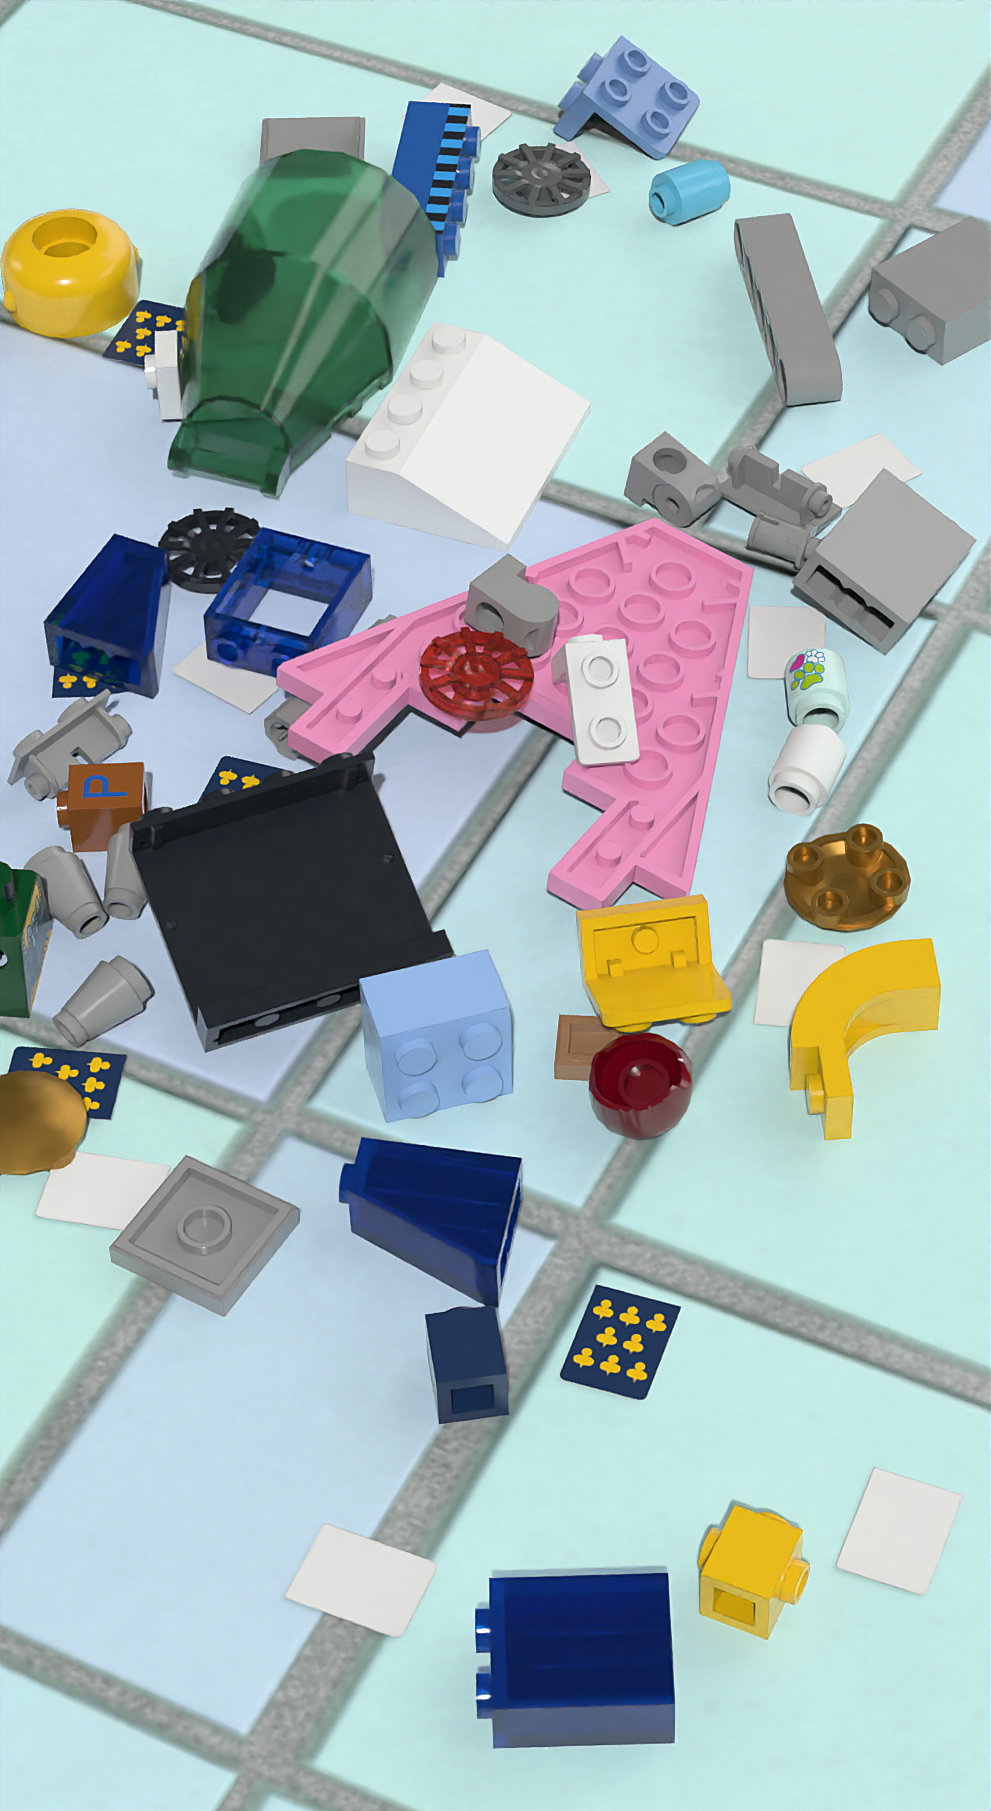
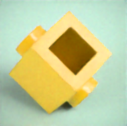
M734 1505L723 1529L719 1530L713 1527L709 1531L699 1555L698 1569L702 1570L700 1573L699 1614L768 1640L785 1603L797 1605L808 1581L810 1563L802 1561L803 1530L791 1526L786 1520L768 1512L756 1513Z

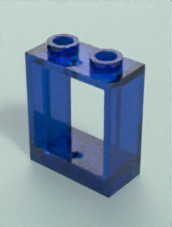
M262 527L203 615L207 659L277 678V668L283 662L349 637L373 599L370 554ZM305 561L311 562L313 566H309ZM269 589L329 604L309 636L249 621Z

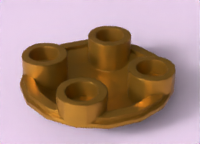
M856 824L846 832L822 835L811 842L798 843L788 851L787 870L784 878L788 902L802 918L822 928L846 932L873 928L893 917L907 900L911 877L906 860L891 844L883 841V834L880 829L871 824Z
M19 1070L0 1075V1176L2 1174L25 1175L42 1170L50 1172V1170L64 1168L74 1160L76 1146L84 1135L87 1113L82 1096L66 1080L39 1071Z

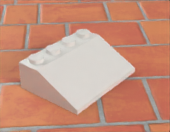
M433 322L345 459L348 512L508 553L590 414L591 402L487 334L454 325Z

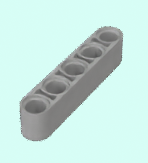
M782 213L735 219L734 243L738 264L783 405L791 406L840 400L843 391V381L839 356L791 214Z

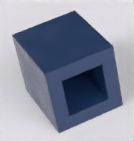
M495 1305L476 1308L455 1307L445 1312L425 1314L427 1357L439 1424L509 1415L507 1370Z

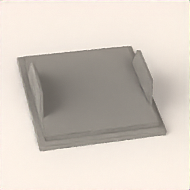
M365 117L264 118L262 120L258 187L363 185Z

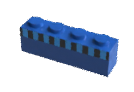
M408 102L378 228L380 274L444 278L449 256L458 255L460 226L456 223H464L466 219L467 192L464 190H472L474 179L473 158H479L481 145L480 126H472L471 104Z

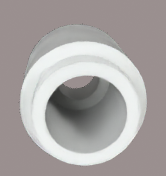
M802 724L794 727L789 733L768 779L770 799L780 810L796 816H807L826 802L847 757L844 743L832 729L821 724Z

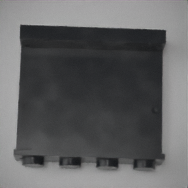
M372 750L355 756L350 752L338 753L323 760L318 767L295 774L290 770L278 771L263 778L258 785L234 792L230 788L218 789L203 796L198 803L173 810L171 807L155 808L143 814L138 821L130 823L128 850L205 1053L361 1004L359 979L447 959L453 956L454 951L445 929L433 932L373 785L372 775L376 758Z

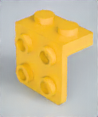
M703 894L576 911L582 985L604 1026L613 1027L620 1032H638L649 1028L652 1022L677 1018L686 1023L706 1022L714 1019L716 1013L725 1012L732 1008L731 992L712 963L708 902Z

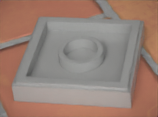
M185 1155L109 1247L111 1262L225 1317L300 1223L299 1210L296 1206Z

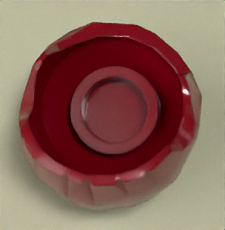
M649 1032L628 1034L611 1041L594 1055L589 1076V1097L597 1119L609 1131L635 1140L654 1139L677 1126L686 1113L694 1089L693 1065L687 1054L676 1043L661 1035Z

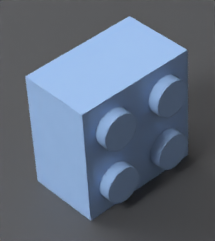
M488 949L359 979L365 1062L386 1123L407 1118H420L432 1112L473 1102H486L495 1097L513 1093L510 1004Z

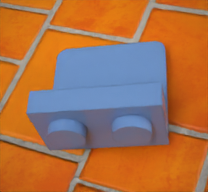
M621 35L603 57L594 52L580 70L577 78L584 83L581 85L575 81L557 106L564 113L553 130L567 141H570L595 112L650 156L661 160L671 150L698 107L700 100L698 95L683 81L674 77L651 59L642 49L636 47Z

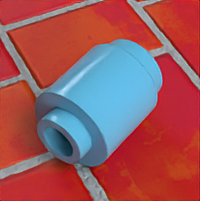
M697 159L661 172L654 176L649 191L650 206L656 216L662 218L670 225H676L714 211L721 206L723 201L729 198L731 191L729 176L721 163L716 160L707 161L705 159Z

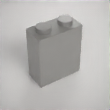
M970 216L872 267L869 311L879 321L887 324L911 342L915 348L923 351L941 366L991 340V230Z
M883 468L816 547L792 583L886 655L977 540L912 490L911 487Z

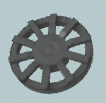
M549 142L547 146L529 147L524 143L519 145V149L506 154L501 153L492 172V188L496 196L509 207L528 214L555 215L568 212L580 206L587 199L590 192V169L581 160V155L576 152L571 154L558 149L556 144ZM511 166V167L516 168V169H518V170H506V169ZM567 178H580L582 184H578L576 182L568 180ZM501 179H518V181L505 186ZM562 187L575 193L564 198L561 194ZM520 190L526 198H522L514 193Z

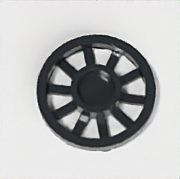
M226 507L224 511H202V508L193 509V514L177 522L172 520L167 525L168 529L158 542L160 567L166 577L180 587L197 592H222L248 583L261 572L268 556L266 536L255 518L250 519L242 514L235 513L234 508ZM209 525H217L216 529H210ZM227 526L234 527L229 532H226ZM199 527L201 532L196 533L192 529ZM245 533H248L252 537L236 540L239 536ZM180 536H183V537L187 538L188 540H190V542L184 541V540H183V541H176V540H177ZM257 548L254 558L236 551L239 549ZM169 551H187L172 560L169 559ZM191 562L194 570L190 575L178 568ZM236 562L245 565L243 569L232 574L229 571L235 566ZM203 574H204V575H221L220 577H214V578L202 577Z

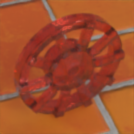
M461 627L460 632L451 633L443 637L437 636L420 657L419 685L428 701L448 715L470 721L501 719L518 711L525 705L531 695L534 670L527 656L528 652L525 647L520 648L512 641L504 638V633L496 630L494 633L471 631L470 627ZM464 646L466 653L462 654L457 647ZM475 646L484 647L483 652H476ZM495 650L503 653L496 658L492 657ZM442 653H445L450 658H452L454 662L446 659H438L437 657ZM512 662H515L519 669L501 668ZM429 668L446 670L451 673L431 679ZM508 678L523 680L524 682L518 691L501 679ZM451 684L455 694L450 699L438 689ZM498 691L509 698L493 704L492 698ZM465 699L473 702H482V705H468L462 702Z

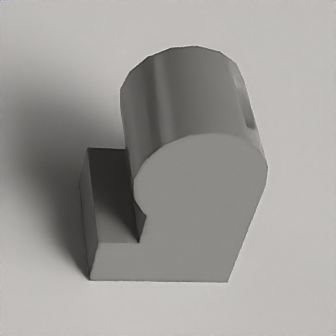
M664 431L632 457L624 495L639 507H642L649 501L657 507L661 515L668 522L678 527H685L719 501L721 486L717 476L707 464Z
M508 553L470 582L464 621L500 646L517 655L526 657L540 656L546 653L552 646L559 602L551 590L541 585L526 582L527 566Z

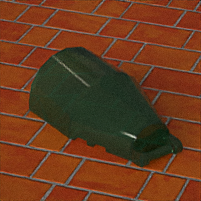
M299 149L266 159L242 182L191 281L183 307L181 425L169 450L168 470L183 474L187 473L189 469L260 487L261 494L278 498L289 475L331 438L332 428L345 416L353 418L362 409V401L376 388L383 390L393 381L438 281L440 263L433 225L416 197L385 170L344 152Z

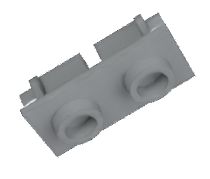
M752 445L745 448L736 446L731 451L728 457V466L733 468V475L720 485L723 497L756 515L761 510L779 519L804 527L814 524L817 526L816 534L842 513V508L832 503L833 498L827 493V487L820 482L815 483L789 468L782 474H779V463L761 454Z
M105 689L89 702L84 697L79 698L63 711L57 721L59 724L43 734L40 730H36L26 736L13 751L15 760L7 782L12 786L25 776L24 786L34 799L40 800L44 796L51 799L57 795V791H62L68 786L69 765L80 764L72 756L77 752L88 764H98L117 749L124 746L126 742L125 737L130 733L128 723L119 714H114L111 717L105 711L111 692Z

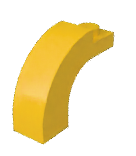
M932 938L891 941L853 952L820 973L802 995L792 1021L789 1086L790 1091L806 1090L809 1114H820L824 1140L851 1139L854 1093L848 1059L856 1049L867 1041L886 1034L938 1030L941 982Z

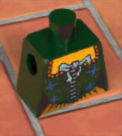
M1 861L0 949L5 953L7 962L0 966V1016L30 1018L53 926L40 875L33 870L11 869L8 864Z

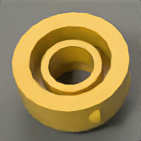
M68 208L41 213L21 224L4 244L0 259L4 291L3 306L8 310L11 318L16 323L35 334L54 338H75L103 332L126 318L137 304L139 285L136 266L140 257L138 249L132 245L129 236L121 226L98 212Z

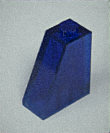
M114 533L43 621L50 665L154 699L159 693L171 597L166 550Z
M361 1137L355 1163H344L339 1182V1202L349 1204L351 1232L482 1305H495L496 1308H499L523 1204L522 1158Z

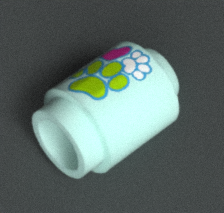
M810 648L798 652L790 658L785 667L790 718L797 726L802 724H821L837 733L843 728L845 720L850 713L844 660L839 654L826 648Z

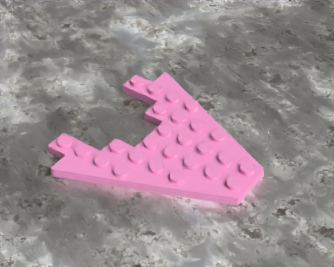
M654 517L526 568L525 581L551 590L559 602L552 646L546 653L540 656L526 657L517 655L500 646L465 622L464 616L468 591H465L283 662L277 668L276 685L312 705L288 728L287 746L319 764L326 758L338 753L350 752L355 756L407 704L459 732L492 697L574 741L567 683L553 684L550 660L566 641L572 637L597 634L602 635L603 640L625 639L640 756L633 763L588 767L579 766L575 758L564 770L561 788L605 812L550 870L546 890L582 910L611 907L632 882L641 885L664 899L690 896L754 568Z

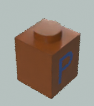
M144 762L69 765L68 790L57 791L59 828L70 829L73 853L107 851L109 838L118 832L121 825L136 822L143 814L149 811Z

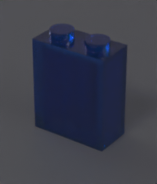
M668 1573L489 1578V1608H475L476 1653H490L491 1673H476L477 1719H492L493 1749L675 1743V1687Z

